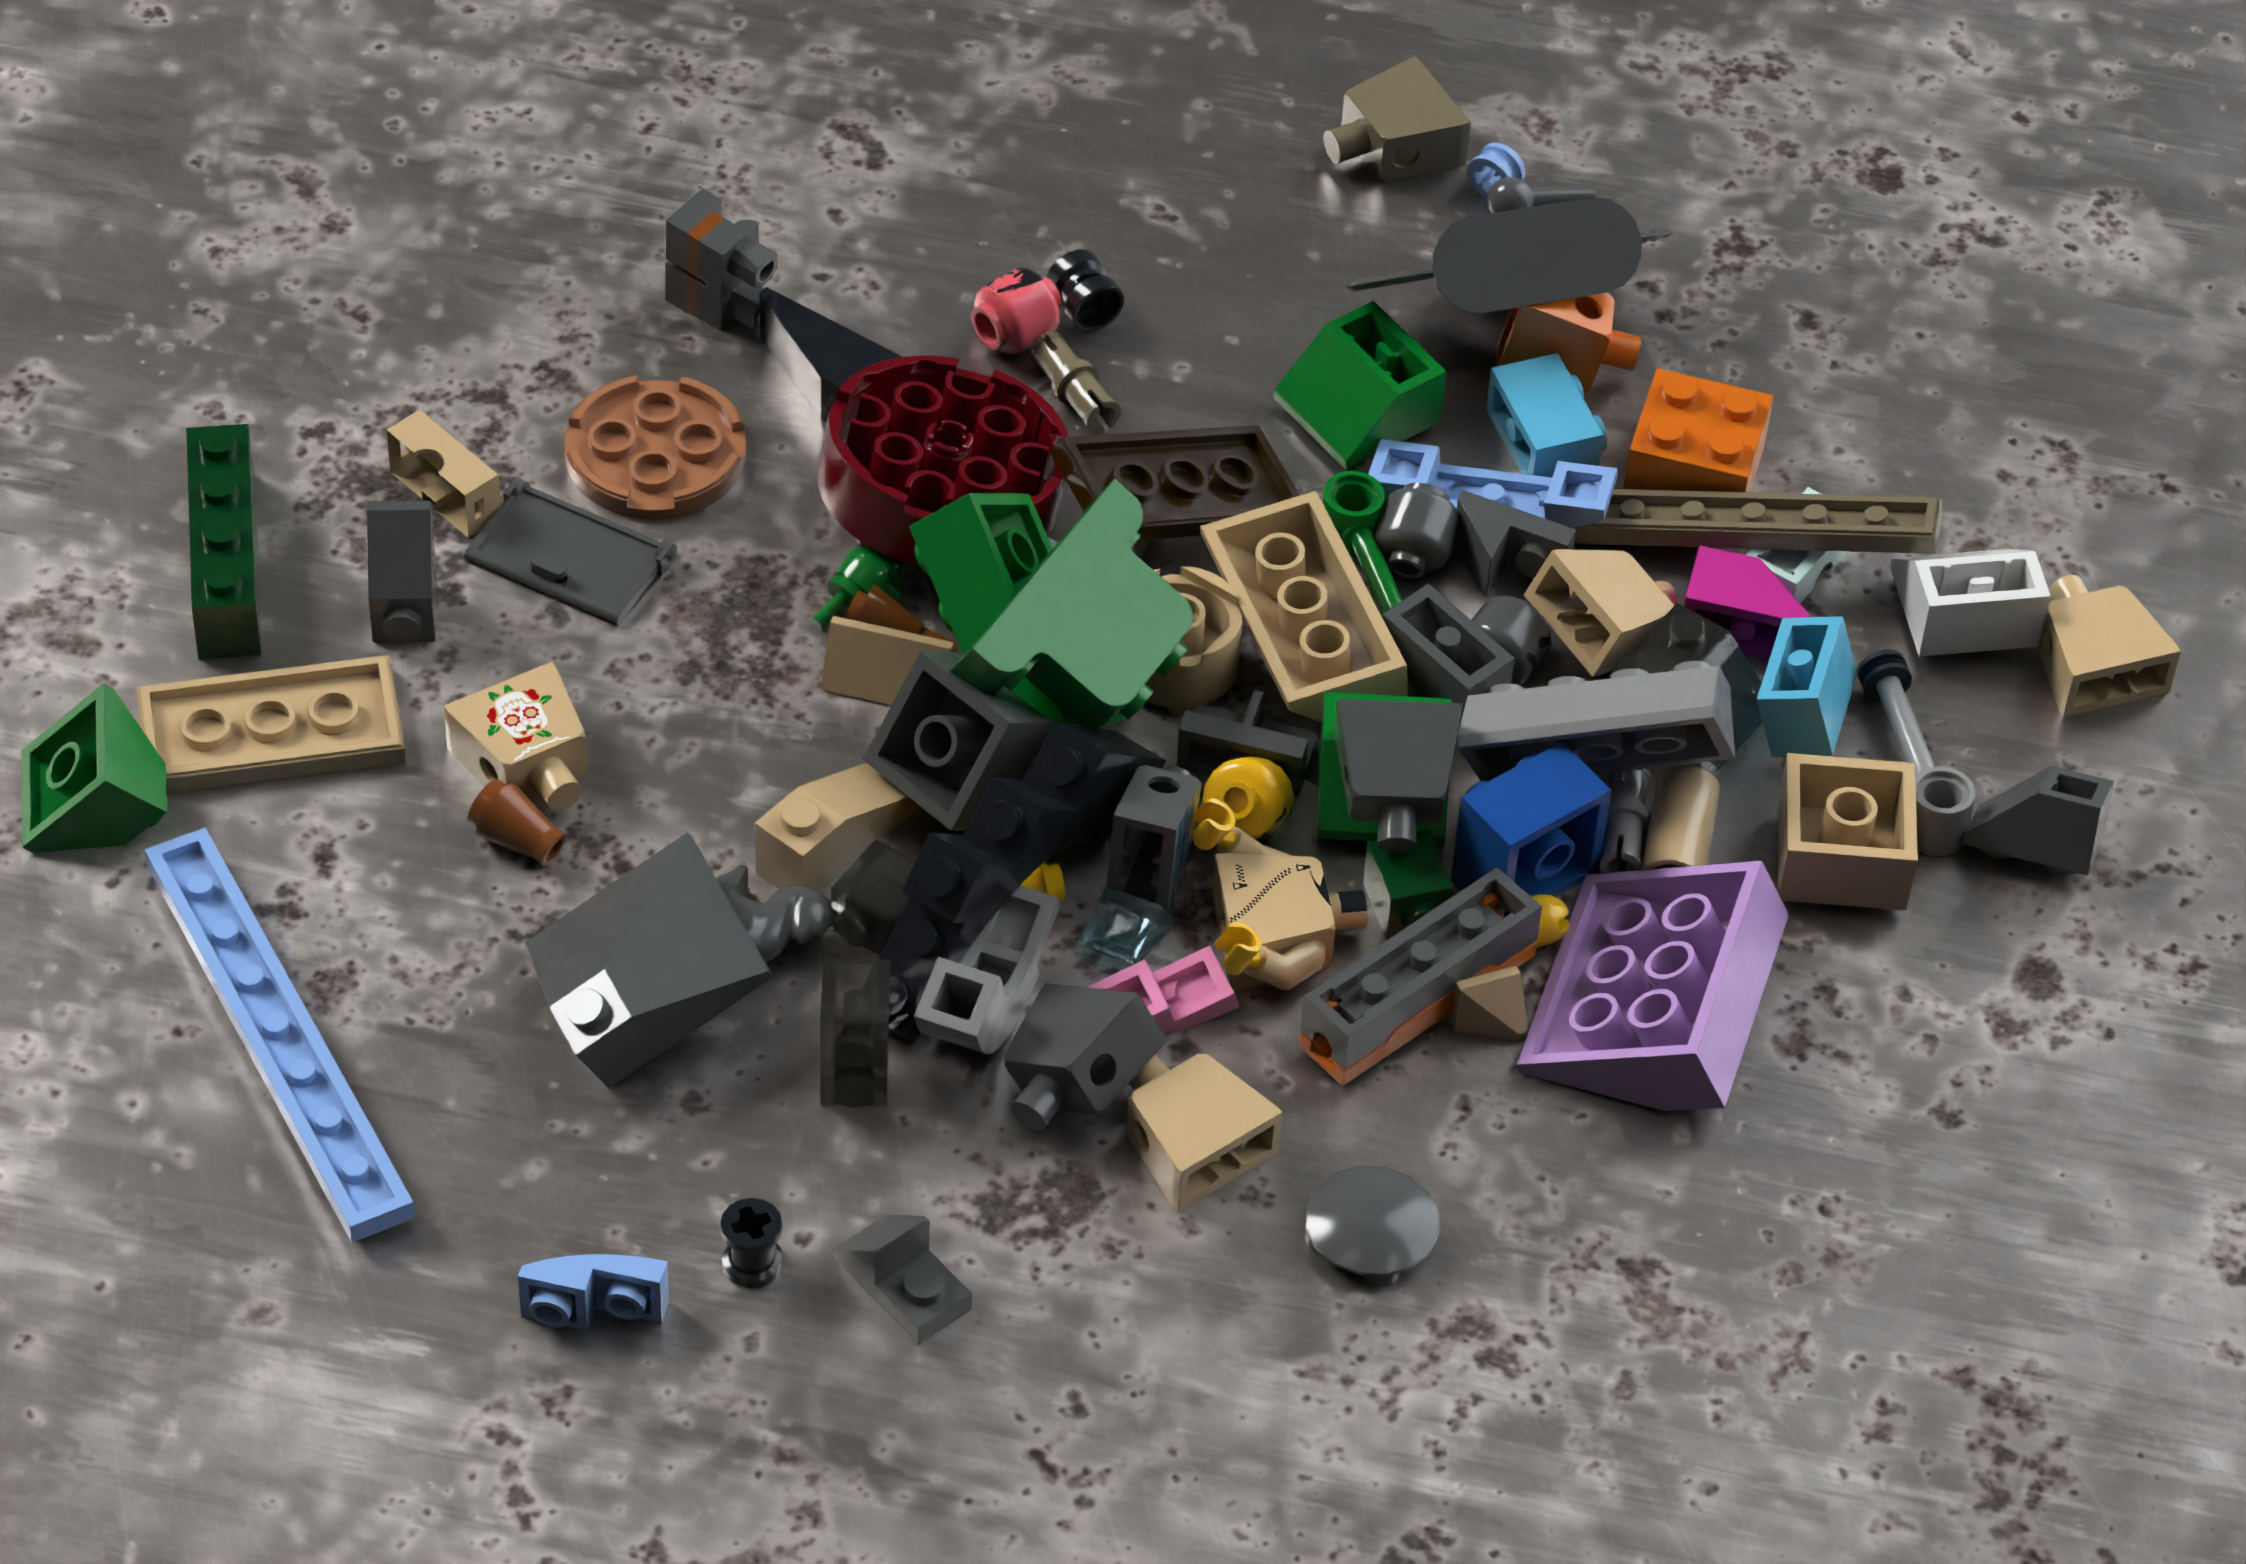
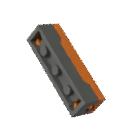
M1496 867L1304 995L1298 1046L1338 1083L1344 1086L1452 1013L1457 981L1511 966L1519 967L1533 958L1536 951L1537 942L1535 941L1538 938L1542 906ZM1507 910L1510 914L1504 918V912Z

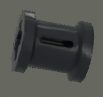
M747 1198L731 1204L724 1211L720 1222L722 1238L727 1243V1248L721 1257L723 1273L731 1282L741 1284L747 1288L764 1287L776 1279L778 1271L783 1266L781 1247L777 1244L783 1230L781 1214L773 1204L763 1199Z

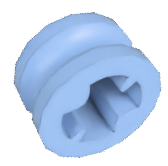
M1493 142L1487 144L1479 155L1473 158L1467 166L1466 174L1473 189L1487 199L1488 192L1496 181L1505 177H1517L1524 180L1526 170L1523 161L1513 149L1502 143Z

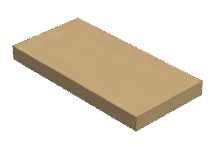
M389 655L136 687L141 729L166 765V794L406 763Z

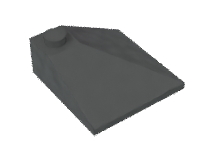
M688 832L526 941L548 1006L574 1054L608 1089L774 977L699 847Z

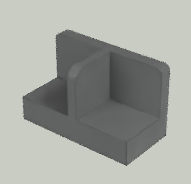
M1254 690L1246 714L1203 704L1198 705L1195 712L1185 710L1178 729L1177 767L1210 776L1213 770L1229 760L1243 757L1268 759L1283 769L1291 781L1294 796L1299 797L1317 745V733L1312 730L1263 719L1264 692Z

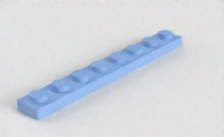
M206 827L144 849L147 867L351 1243L415 1219L413 1200Z

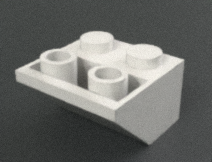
M1999 549L1891 559L1890 569L1919 657L2039 647L2051 595L2035 551Z

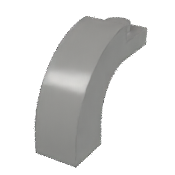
M1019 886L988 922L965 953L960 963L938 957L914 1015L919 1031L922 1034L984 1054L995 1052L1005 1042L1015 1027L1039 977L1037 964L1060 908L1058 897Z

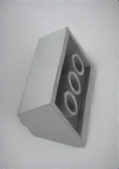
M1703 661L1683 662L1674 666L1673 671L1652 674L1642 669H1623L1612 673L1610 679L1586 681L1576 676H1564L1550 680L1548 686L1527 689L1516 684H1498L1487 688L1485 694L1469 695L1467 697L1457 735L1458 748L1480 781H1491L1514 768L1526 756L1533 753L1540 754L1560 742H1564L1595 774L1735 758L1731 689L1720 665L1712 666Z

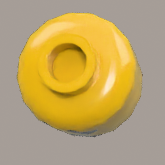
M1243 757L1226 761L1213 770L1205 784L1202 802L1204 803L1208 799L1215 798L1226 803L1235 815V827L1240 828L1256 840L1272 836L1284 827L1292 813L1294 793L1291 781L1281 767L1268 759Z

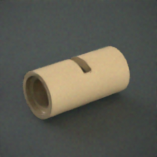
M1675 765L1663 770L1659 774L1655 787L1641 870L1708 865L1720 792L1719 783L1710 772L1693 765Z

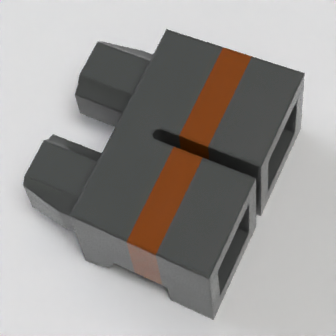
M703 188L666 220L665 259L668 261L665 263V301L720 331L734 318L756 330L760 327L759 293L764 290L762 287L773 278L777 270L778 254L759 243V222L747 219L740 220L735 224L721 216L722 199Z

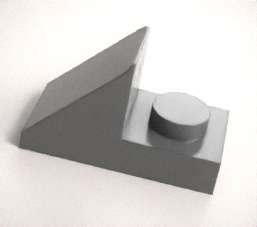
M1462 490L1458 497L1457 511L1460 523L1454 543L1485 597H1488L1504 568L1524 574L1530 578H1535L1552 550H1574L1576 529Z
M885 1215L833 1248V1258L919 1345L971 1311L972 1293L929 1250L930 1221L925 1216Z

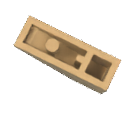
M868 763L800 785L755 822L756 874L778 889L793 885H804L821 892L921 806Z

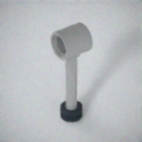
M1891 649L1876 651L1861 661L1857 668V676L1866 697L1875 702H1882L1905 761L1915 763L1917 849L1919 852L1931 856L1954 854L1964 846V834L1970 825L1976 796L1975 786L1971 779L1959 770L1943 766L1935 767L1905 694L1911 686L1912 675L1904 656L1900 652Z

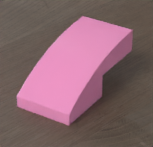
M1210 945L1154 972H1151L1146 960H1142L1088 986V988L1137 992L1164 1035L1201 1024L1240 1007L1236 995Z

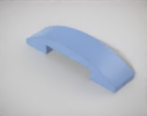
M1380 439L1368 473L1382 485L1385 493L1384 499L1390 493L1403 489L1409 483H1426L1443 490L1449 496L1450 502L1456 509L1458 497L1462 490L1570 528L1589 525L1605 519L1618 477L1617 468L1557 461L1552 478L1440 463L1439 446Z

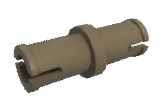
M1057 332L1046 333L1047 339L1055 347L1054 351L1050 349L1041 336L1038 337L1031 346L1030 357L1052 381V391L1059 401L1066 405H1071L1083 419L1087 428L1094 433L1104 432L1103 425L1095 417L1096 414L1100 415L1109 428L1113 427L1121 415V408L1099 384V374L1092 364L1084 359H1079L1066 344L1061 334Z

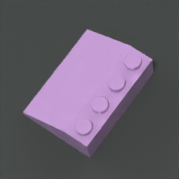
M1751 861L1586 875L1569 920V930L1564 935L1516 1064L1521 1074L1662 1111L1725 1108L1789 916L1763 862Z

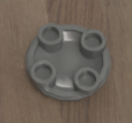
M1357 1166L1336 1172L1316 1187L1306 1205L1305 1241L1308 1247L1320 1253L1334 1266L1361 1275L1366 1283L1375 1287H1386L1394 1284L1399 1279L1401 1272L1410 1270L1429 1256L1439 1237V1211L1430 1193L1411 1176L1388 1167Z

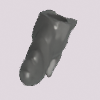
M739 865L731 872L716 877L765 962L778 956L790 942L800 945L812 939H821L828 928H831L834 923L835 912L831 901L814 888L804 885L788 886L775 891L765 903H760L748 899L750 888L748 887V868L746 865Z

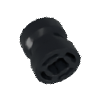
M1077 249L1066 253L1057 259L1046 275L1057 287L1062 305L1065 306L1066 315L1075 328L1082 332H1094L1106 327L1115 320L1124 306V295L1112 278L1105 275V269L1093 252L1087 249Z

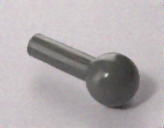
M1505 177L1499 179L1491 186L1487 196V204L1492 214L1596 197L1593 186L1530 188L1525 181L1517 177Z

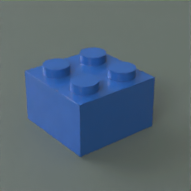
M1560 742L1540 754L1533 753L1526 756L1514 768L1491 781L1478 782L1465 795L1461 796L1450 880L1462 891L1498 867L1530 896L1548 894L1557 897L1584 882L1586 875L1598 874L1611 789L1564 742ZM1507 910L1504 912V918L1510 914Z

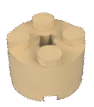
M1181 566L1180 574L1161 575L1160 577L1178 591L1191 606L1193 613L1192 625L1180 640L1188 650L1164 677L1155 671L1145 683L1153 690V693L1146 702L1166 707L1170 713L1176 716H1183L1185 710L1195 712L1198 705H1205L1215 701L1232 687L1239 672L1243 628L1242 613L1238 606L1239 598L1234 588L1224 579L1210 571ZM1161 568L1155 569L1154 571L1160 576Z

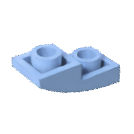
M610 1254L564 1256L522 1265L518 1274L521 1317L534 1319L548 1327L566 1326L587 1331L595 1309L610 1312L621 1319L635 1320L639 1318L662 1323L669 1304L668 1261Z

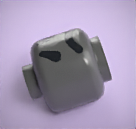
M1496 596L1486 602L1471 619L1472 622L1515 658L1511 684L1520 685L1525 682L1546 657L1552 644L1551 631L1545 618L1526 600L1512 596Z

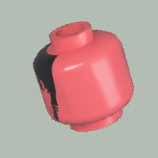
M1019 267L993 280L977 291L974 308L971 312V321L979 339L988 348L998 349L1000 352L1009 355H1017L1029 349L1038 337L1041 336L1045 340L1047 339L1046 333L1057 331L1060 321L1059 308L1062 304L1061 296L1057 287L1049 278L1041 277L1031 269Z

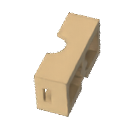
M420 409L387 429L390 472L421 499L427 496L435 502L436 511L466 537L469 538L482 530L501 506L499 475ZM400 441L406 446V449L402 452Z

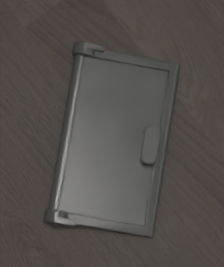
M517 477L504 491V502L466 549L464 558L619 625L657 574L663 576L671 566L677 554V545L665 540L659 542L532 488L529 482ZM558 580H565V581H566L565 583H562V584H557V583H556V581H558Z

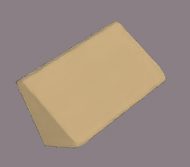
M833 616L829 627L822 672V690L891 706L919 653L954 652V642Z

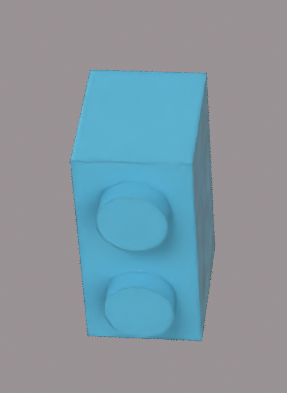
M1558 353L1491 368L1486 411L1520 474L1552 478L1557 461L1599 466L1601 451L1607 447V433L1604 423L1598 415H1592L1584 401V392L1579 378L1575 374H1569Z
M1843 616L1782 618L1756 699L1772 757H1786L1787 753L1833 756L1857 677V670Z

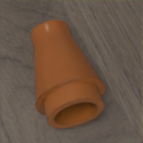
M498 779L491 781L475 798L468 812L467 820L476 827L477 836L532 858L544 867L549 865L558 856L567 839L566 834L557 829L513 782L506 785Z

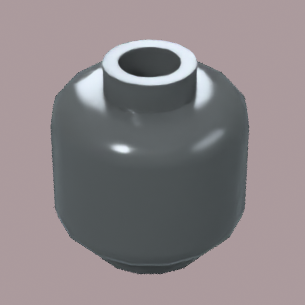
M1409 483L1403 489H1398L1387 495L1374 536L1392 572L1407 578H1419L1426 572H1435L1446 566L1452 553L1460 517L1456 507L1450 502L1449 496L1443 490L1426 483Z

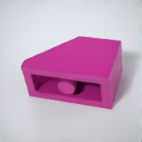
M1699 545L1685 597L1679 640L1769 659L1782 618L1810 617V614L1760 558Z

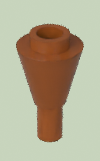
M876 584L868 594L861 591L857 592L845 616L846 619L954 642V652H957L959 649L958 642L925 628V624Z

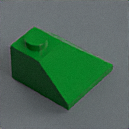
M102 684L21 750L22 848L32 853L125 846L146 828L156 825L163 815L167 813L168 797L166 795L165 762L116 691L106 684Z

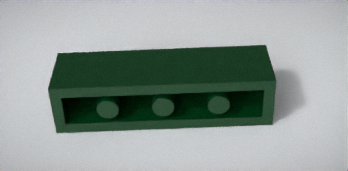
M237 424L186 428L191 602L198 659L262 655L255 480L249 425Z

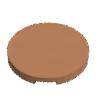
M637 375L600 387L584 398L574 409L568 419L569 426L564 441L566 468L576 487L587 498L603 508L637 518L658 519L677 517L711 505L723 497L735 485L746 461L744 422L736 407L716 389L687 377H681L680 382L666 380L638 381Z

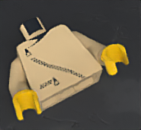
M1208 799L1193 813L1194 821L1199 823L1193 830L1194 844L1203 850H1210L1218 844L1217 850L1219 854H1215L1212 900L1220 937L1214 945L1217 950H1221L1224 953L1223 965L1228 973L1229 982L1233 990H1241L1266 983L1283 991L1290 990L1316 972L1325 970L1332 964L1335 931L1367 928L1368 912L1364 891L1354 890L1328 893L1322 864L1315 857L1293 856L1259 843L1243 830L1235 827L1234 813L1226 803L1219 799Z

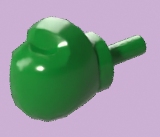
M857 545L847 554L834 572V577L827 584L833 598L811 618V622L822 630L831 621L833 616H836L846 606L849 608L858 591L868 594L875 584L898 602L904 593L899 586L903 573L902 564L898 560L892 559L873 549Z

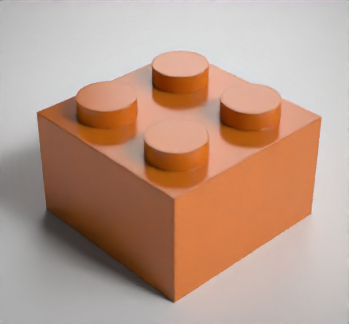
M1656 368L1629 449L1623 489L1751 492L1765 447L1774 395Z

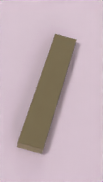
M1614 489L1604 520L1573 529H1576L1574 544L1699 547L1700 545L1710 548L1936 554L1943 513L1942 498Z

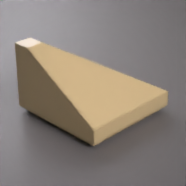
M1511 966L1456 982L1451 1025L1454 1031L1512 1041L1526 1039L1528 1024L1521 973L1517 966Z

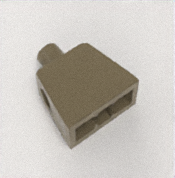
M1414 56L1349 88L1344 94L1341 126L1327 130L1324 133V145L1329 158L1334 163H1340L1359 156L1377 180L1387 182L1466 165L1471 122L1419 58Z

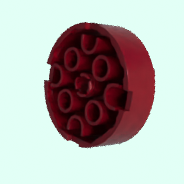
M920 355L885 360L860 370L839 388L836 400L828 415L817 469L818 488L827 509L834 519L856 538L861 547L873 549L892 559L918 567L920 565L915 556L916 542L909 526L968 493L1030 494L1047 537H1049L1056 523L1066 479L1050 453L1059 437H1069L1060 416L1032 388L997 369H994L992 377L957 368L959 358Z

